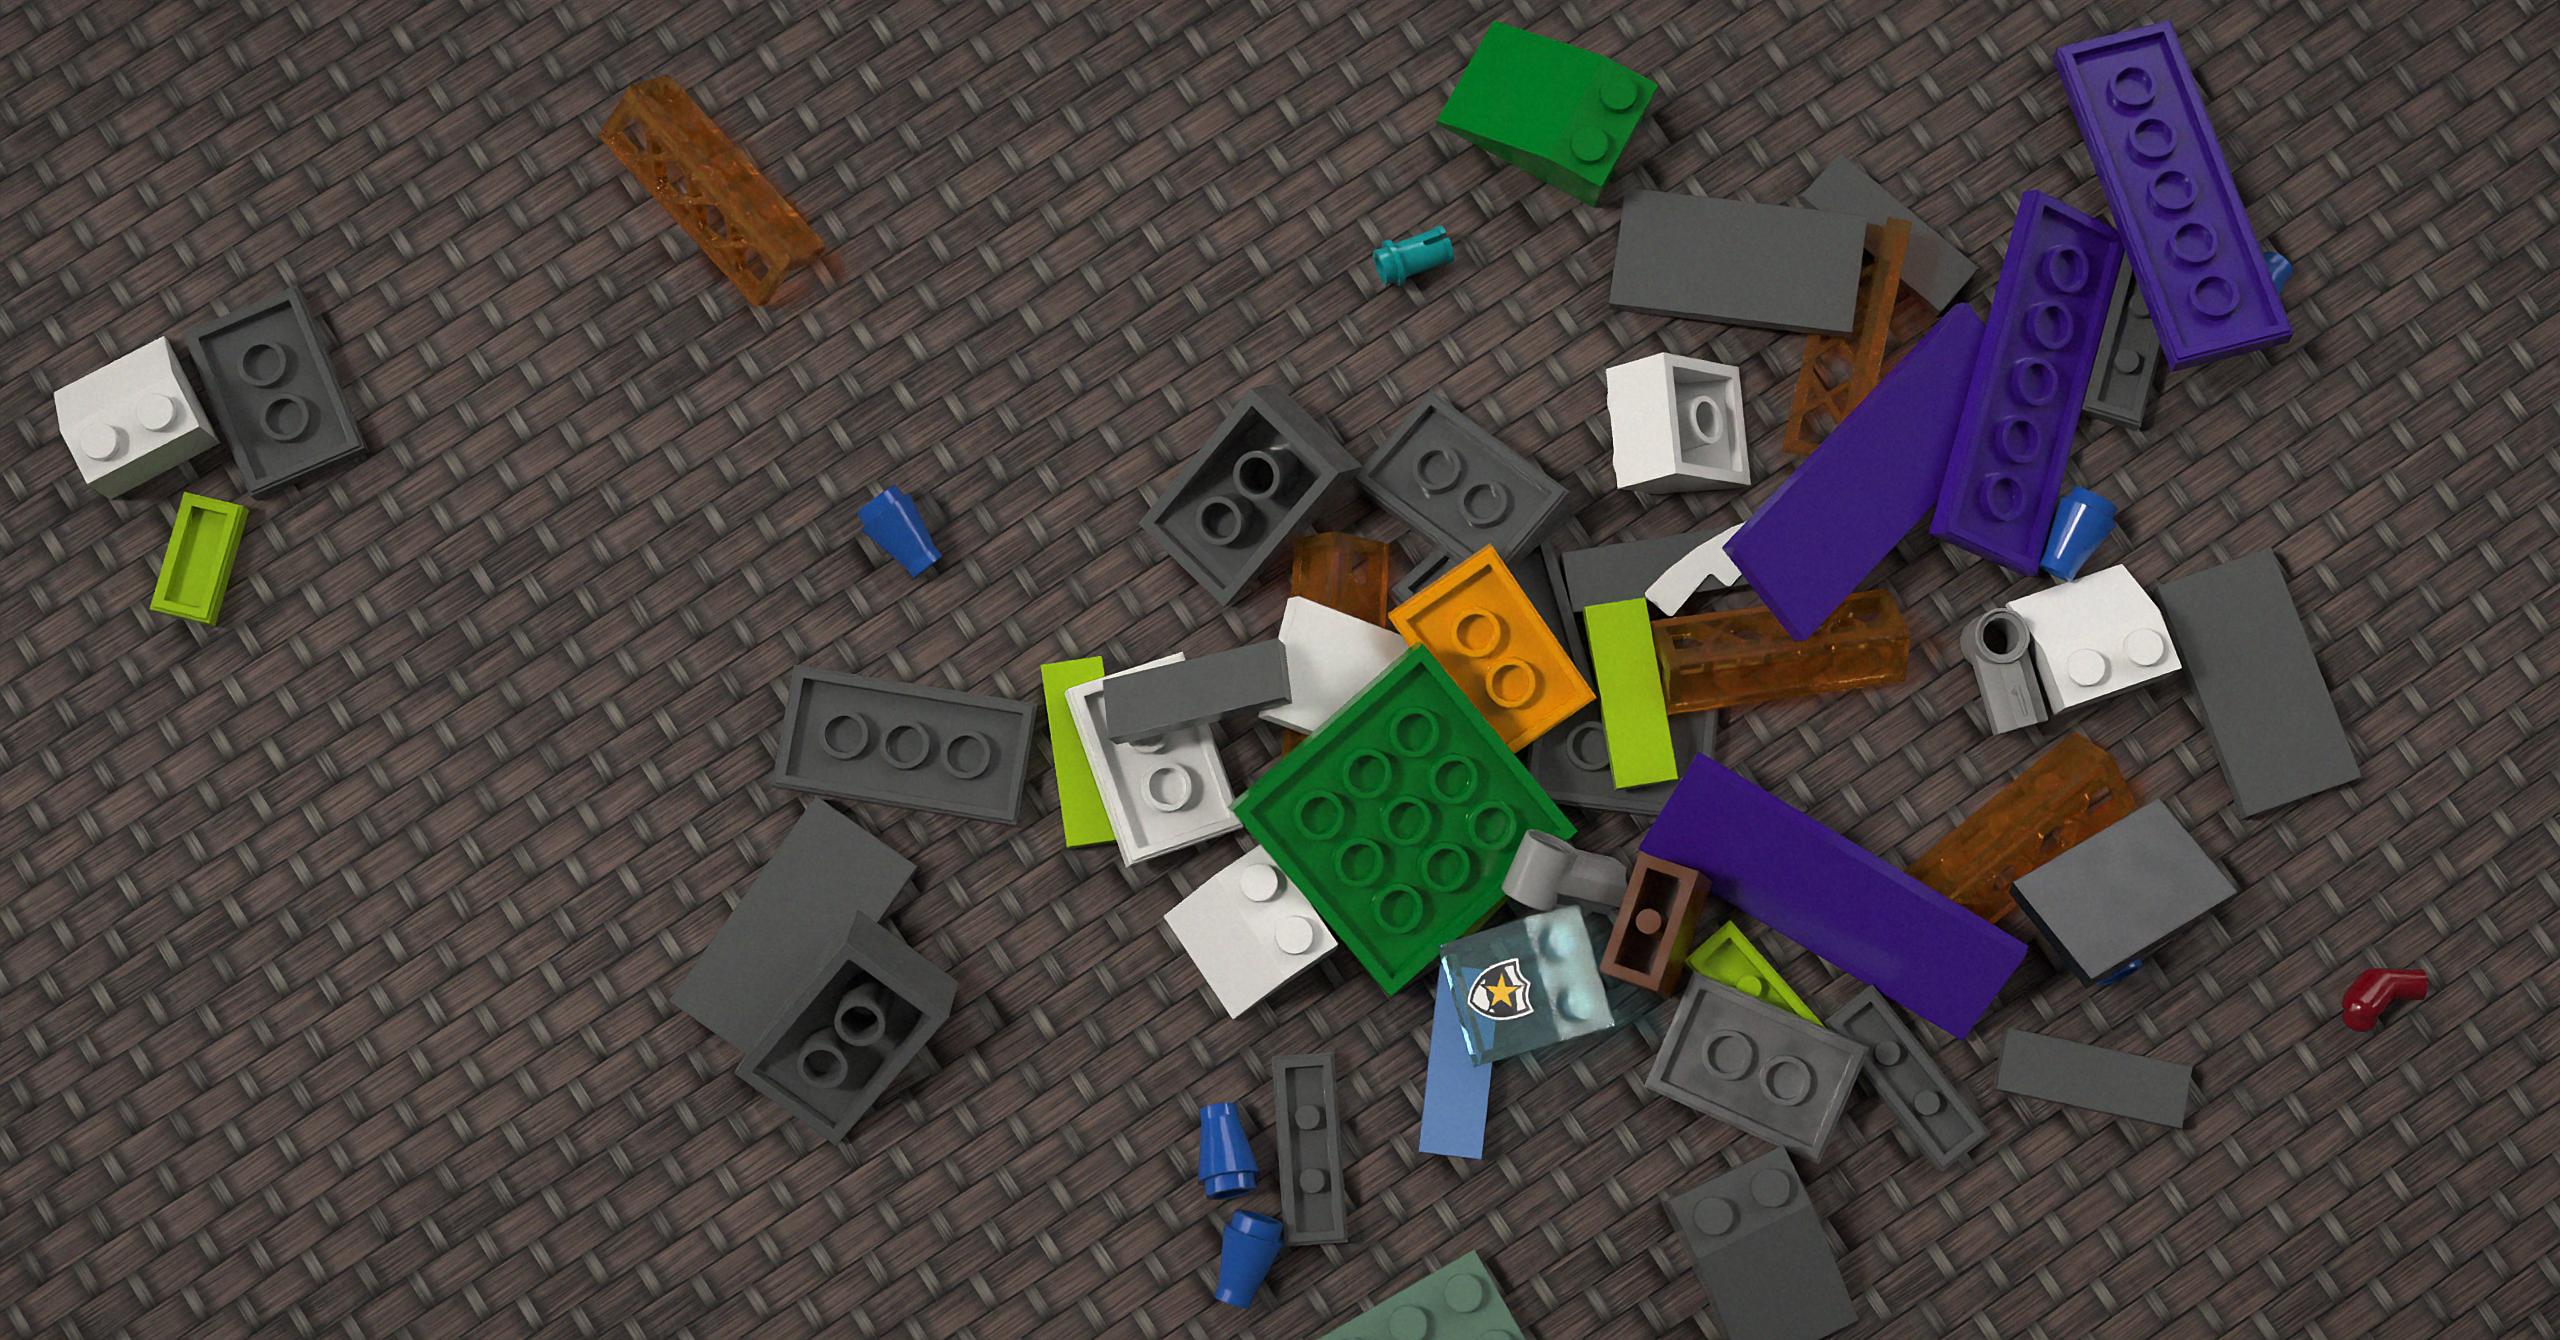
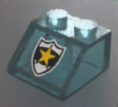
M1578 904L1523 918L1438 946L1473 1067L1580 1038L1615 1026Z

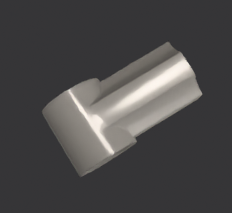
M2007 608L1993 609L1969 621L1963 628L1960 637L1961 651L1965 659L1973 665L1993 736L2048 721L2027 649L2030 641L2029 627L2022 616L2016 611ZM1987 624L1998 626L2006 636L2005 651L2000 655L1991 652L1983 641V631Z
M1528 829L1520 843L1501 889L1520 903L1542 911H1552L1555 904H1561L1606 914L1614 907H1621L1628 887L1625 877L1627 867L1615 858L1578 850L1551 834Z

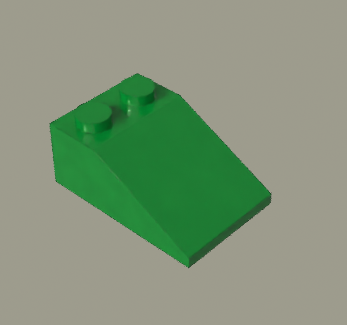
M1493 20L1438 117L1436 124L1595 208L1649 111L1658 84L1606 56Z

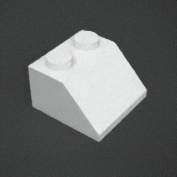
M165 336L54 392L60 432L87 485L110 500L220 443Z
M1663 352L1606 369L1608 386L1607 406L1611 417L1614 447L1613 466L1616 472L1618 489L1650 494L1742 488L1751 485L1739 367Z
M2123 564L2006 604V608L2016 611L2024 618L2029 627L2030 641L2027 649L2049 719L2161 681L2182 668L2159 608Z
M1260 845L1215 874L1164 915L1165 920L1233 1020L1335 952L1338 943L1310 902Z

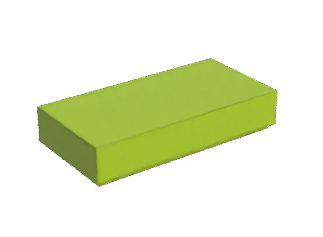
M184 492L150 610L166 616L212 627L216 626L249 513L246 507Z

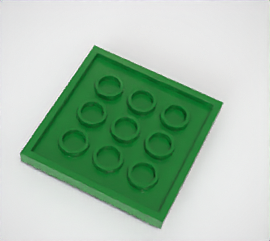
M1417 641L1228 806L1234 816L1306 897L1314 910L1390 997L1506 895L1501 886L1526 830L1534 829L1546 832L1565 842L1578 832L1424 644Z

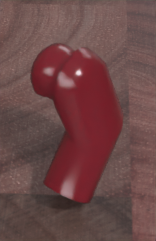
M2371 968L2365 970L2344 993L2341 1002L2342 1007L2345 1009L2342 1014L2344 1024L2351 1030L2367 1032L2377 1025V1016L2383 1012L2392 999L2424 1000L2428 987L2426 972L2423 969Z

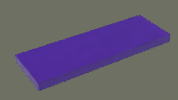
M2171 20L2056 48L2053 57L2054 63L2171 372L2289 343L2294 334Z
M2038 189L2025 191L2022 194L1929 534L2022 576L2037 575L2125 250L2117 229Z
M1968 302L1955 304L1722 547L1723 551L1794 641H1806L1939 499L1986 329Z
M1699 751L1638 848L1648 855L1699 871L1712 881L1710 892L1869 986L1873 984L1877 991L1962 1041L2022 962L2028 945Z

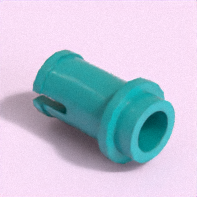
M1439 225L1432 230L1393 243L1390 239L1382 241V248L1373 251V260L1383 284L1387 285L1394 282L1400 287L1405 285L1406 278L1445 263L1454 262V252L1449 237L1442 240V237L1446 236L1445 229Z

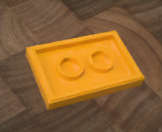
M1490 543L1388 613V617L1408 646L1411 647L1416 641L1424 644L1514 754L1597 698Z

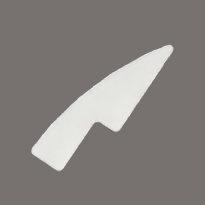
M1746 522L1731 527L1696 547L1669 568L1645 592V596L1668 616H1673L1709 574L1714 575L1726 586H1731L1741 575V572L1723 551L1722 547Z

